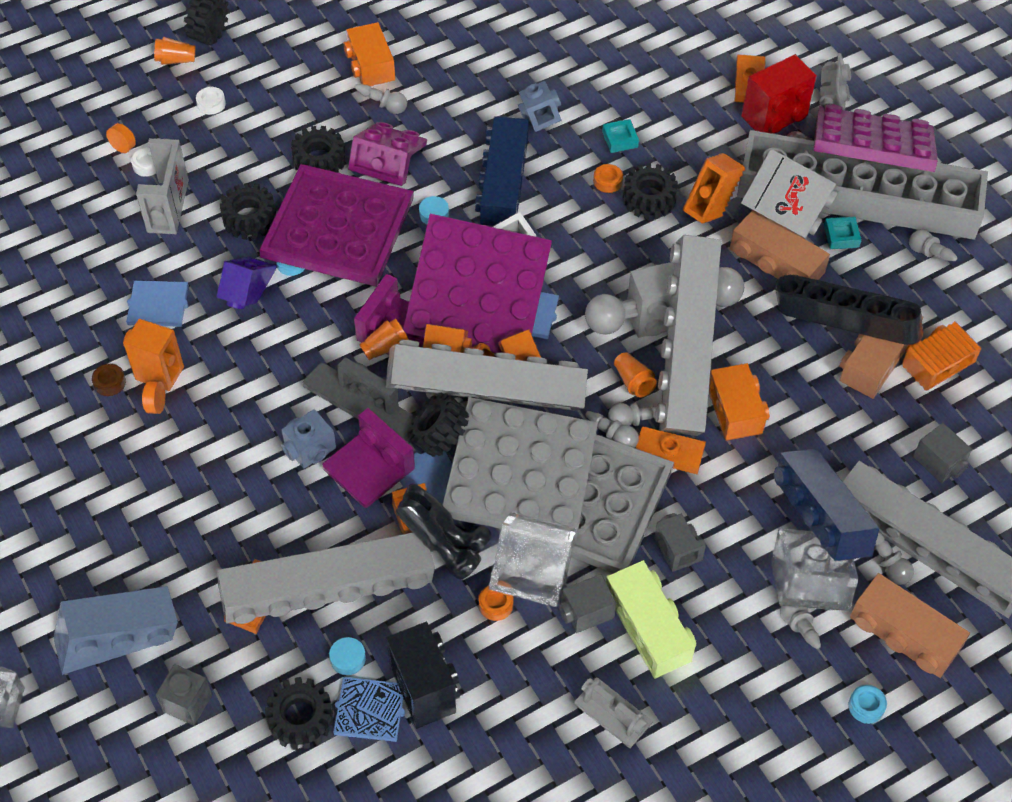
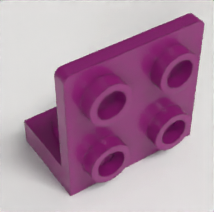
M377 122L353 136L348 170L403 186L407 180L411 155L425 147L428 139L419 137L420 134L412 130L399 131L393 129L391 124Z
M386 274L355 316L357 341L364 342L386 320L390 322L396 318L401 327H404L409 301L400 298L397 278ZM408 337L409 340L419 342V347H423L424 340Z
M369 408L358 415L359 435L322 464L323 470L364 508H368L415 469L413 447Z

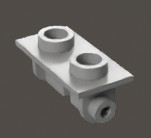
M838 53L837 62L829 61L821 69L822 87H820L819 103L822 107H825L826 104L841 106L842 110H845L846 101L850 100L847 81L851 80V71L849 64H844L841 53Z
M597 677L594 680L591 678L587 679L581 688L583 693L574 701L578 708L630 749L653 723L650 718Z

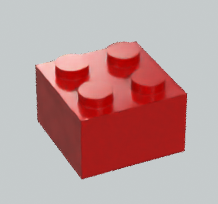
M796 54L750 75L741 117L755 131L771 134L779 132L794 122L802 121L809 112L817 75Z

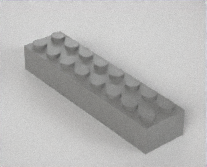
M754 130L749 132L743 162L746 171H743V176L740 177L737 193L739 198H744L769 151L773 149L836 183L833 190L838 192L829 209L826 207L822 208L821 212L856 217V219L926 230L973 240L976 238L984 218L988 171L937 163L935 172L815 152L814 141Z

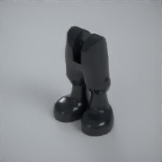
M410 484L407 487L403 500L396 509L397 515L428 549L436 550L450 573L457 579L461 580L468 577L477 568L481 561V556L477 552L488 543L492 535L488 528L481 525L475 526L468 531L458 528L454 525L451 513L434 496L417 484Z

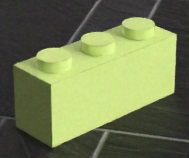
M643 560L607 576L606 584L616 602L615 611L654 679L692 662L696 647L695 637L688 627L684 628L678 619V609L671 598L666 599L663 594L661 581L654 570L650 571Z

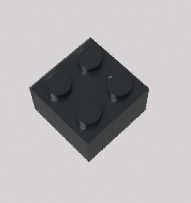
M426 621L387 636L386 642L390 669L403 695L415 728L418 729L455 714L456 699L460 698L456 685L459 683V678L453 664H446L442 654L445 652V647L438 631L432 633Z

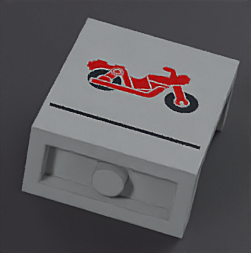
M149 138L148 144L158 182L163 183V185L138 184L136 196L147 233L177 234L189 181L180 141Z
M771 149L741 204L806 238L808 233L814 236L822 222L818 215L823 207L830 208L838 192L833 190L836 183Z

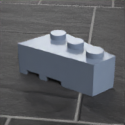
M168 586L62 601L54 633V642L62 675L172 641L178 622Z

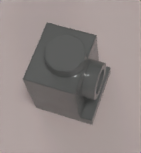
M682 513L666 515L657 522L654 539L671 572L703 561L706 543L703 539L698 541V535L694 526L691 523L687 524Z

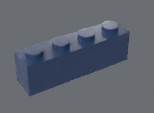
M494 116L493 127L487 128L486 145H489V150L484 149L482 167H486V172L480 171L479 189H482V194L476 195L475 212H480L481 225L495 226L518 213L528 146L529 119Z
M817 449L781 452L778 466L774 470L775 482L788 497L791 505L796 508L804 519L805 524L810 527L821 546L826 549L834 561L872 557L880 528Z

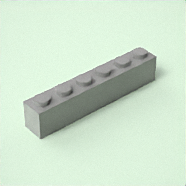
M683 235L671 247L670 263H674L673 275L669 276L667 283V294L671 295L670 307L666 308L664 325L668 326V337L663 340L661 357L666 358L665 370L660 372L658 388L663 390L662 403L657 404L655 414L656 422L660 423V431L693 436L705 433L721 239Z
M400 340L399 344H394L389 350L386 387L436 394L442 392L452 396L577 411L585 407L588 369L578 368V363L559 361V365L547 364V359L540 357H528L527 361L515 360V355L510 353H496V357L483 356V350L471 348L464 349V353L453 352L451 351V346L433 344L432 349L419 347V342L412 340Z
M858 461L843 480V483L880 528L879 532L883 534L885 539L1009 619L1012 615V557L1000 550L995 543L984 540L970 531L965 524L954 521L940 512L933 504L926 503L911 494L906 487L892 482L876 468Z
M408 533L217 570L218 588L226 624L232 622L244 624L253 621L256 617L267 615L279 617L288 614L292 610L302 608L314 610L323 607L327 603L337 601L349 603L362 596L372 594L384 596L394 590L407 587L419 589L428 583H432L435 565L430 549L414 533Z

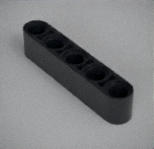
M784 275L775 282L779 311L786 316L904 345L915 344L923 338L921 308L914 302L798 275Z

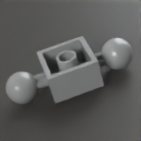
M669 262L630 271L628 297L625 301H620L615 296L609 294H601L591 299L585 310V319L588 326L596 333L607 335L619 330L624 320L630 318L638 338L657 336L662 332L668 331V326L664 325L666 308L670 307L671 295L667 294V283L669 276L673 275L674 263ZM719 267L716 305L720 307L732 306L743 295L744 281L742 276L733 268Z

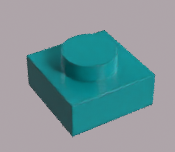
M631 119L603 124L602 133L610 153L638 148L639 138Z
M856 217L826 218L824 229L830 250L860 247L861 236Z

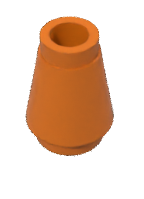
M167 37L156 39L154 61L161 62V65L195 62L196 46Z
M395 318L390 322L386 320L359 345L368 360H371L374 357L389 353L390 348L394 344H399L400 340L409 339Z
M627 352L621 353L616 357L614 366L617 368L630 394L637 397H645L655 389L657 380L655 379V373Z

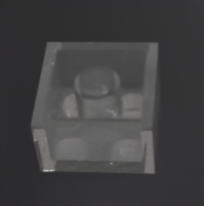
M510 512L501 527L489 590L557 607L566 585L578 529Z
M779 528L771 559L779 605L793 608L850 611L858 583L854 559L834 561L826 549L821 546L813 531Z

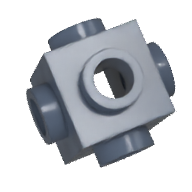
M545 81L531 84L519 92L523 102L518 104L523 119H530L535 132L562 121L557 109L561 105L555 89L550 91Z
M315 409L300 418L291 420L285 428L281 429L284 443L281 446L289 460L294 461L296 459L303 469L312 463H319L328 453L336 449L333 429Z

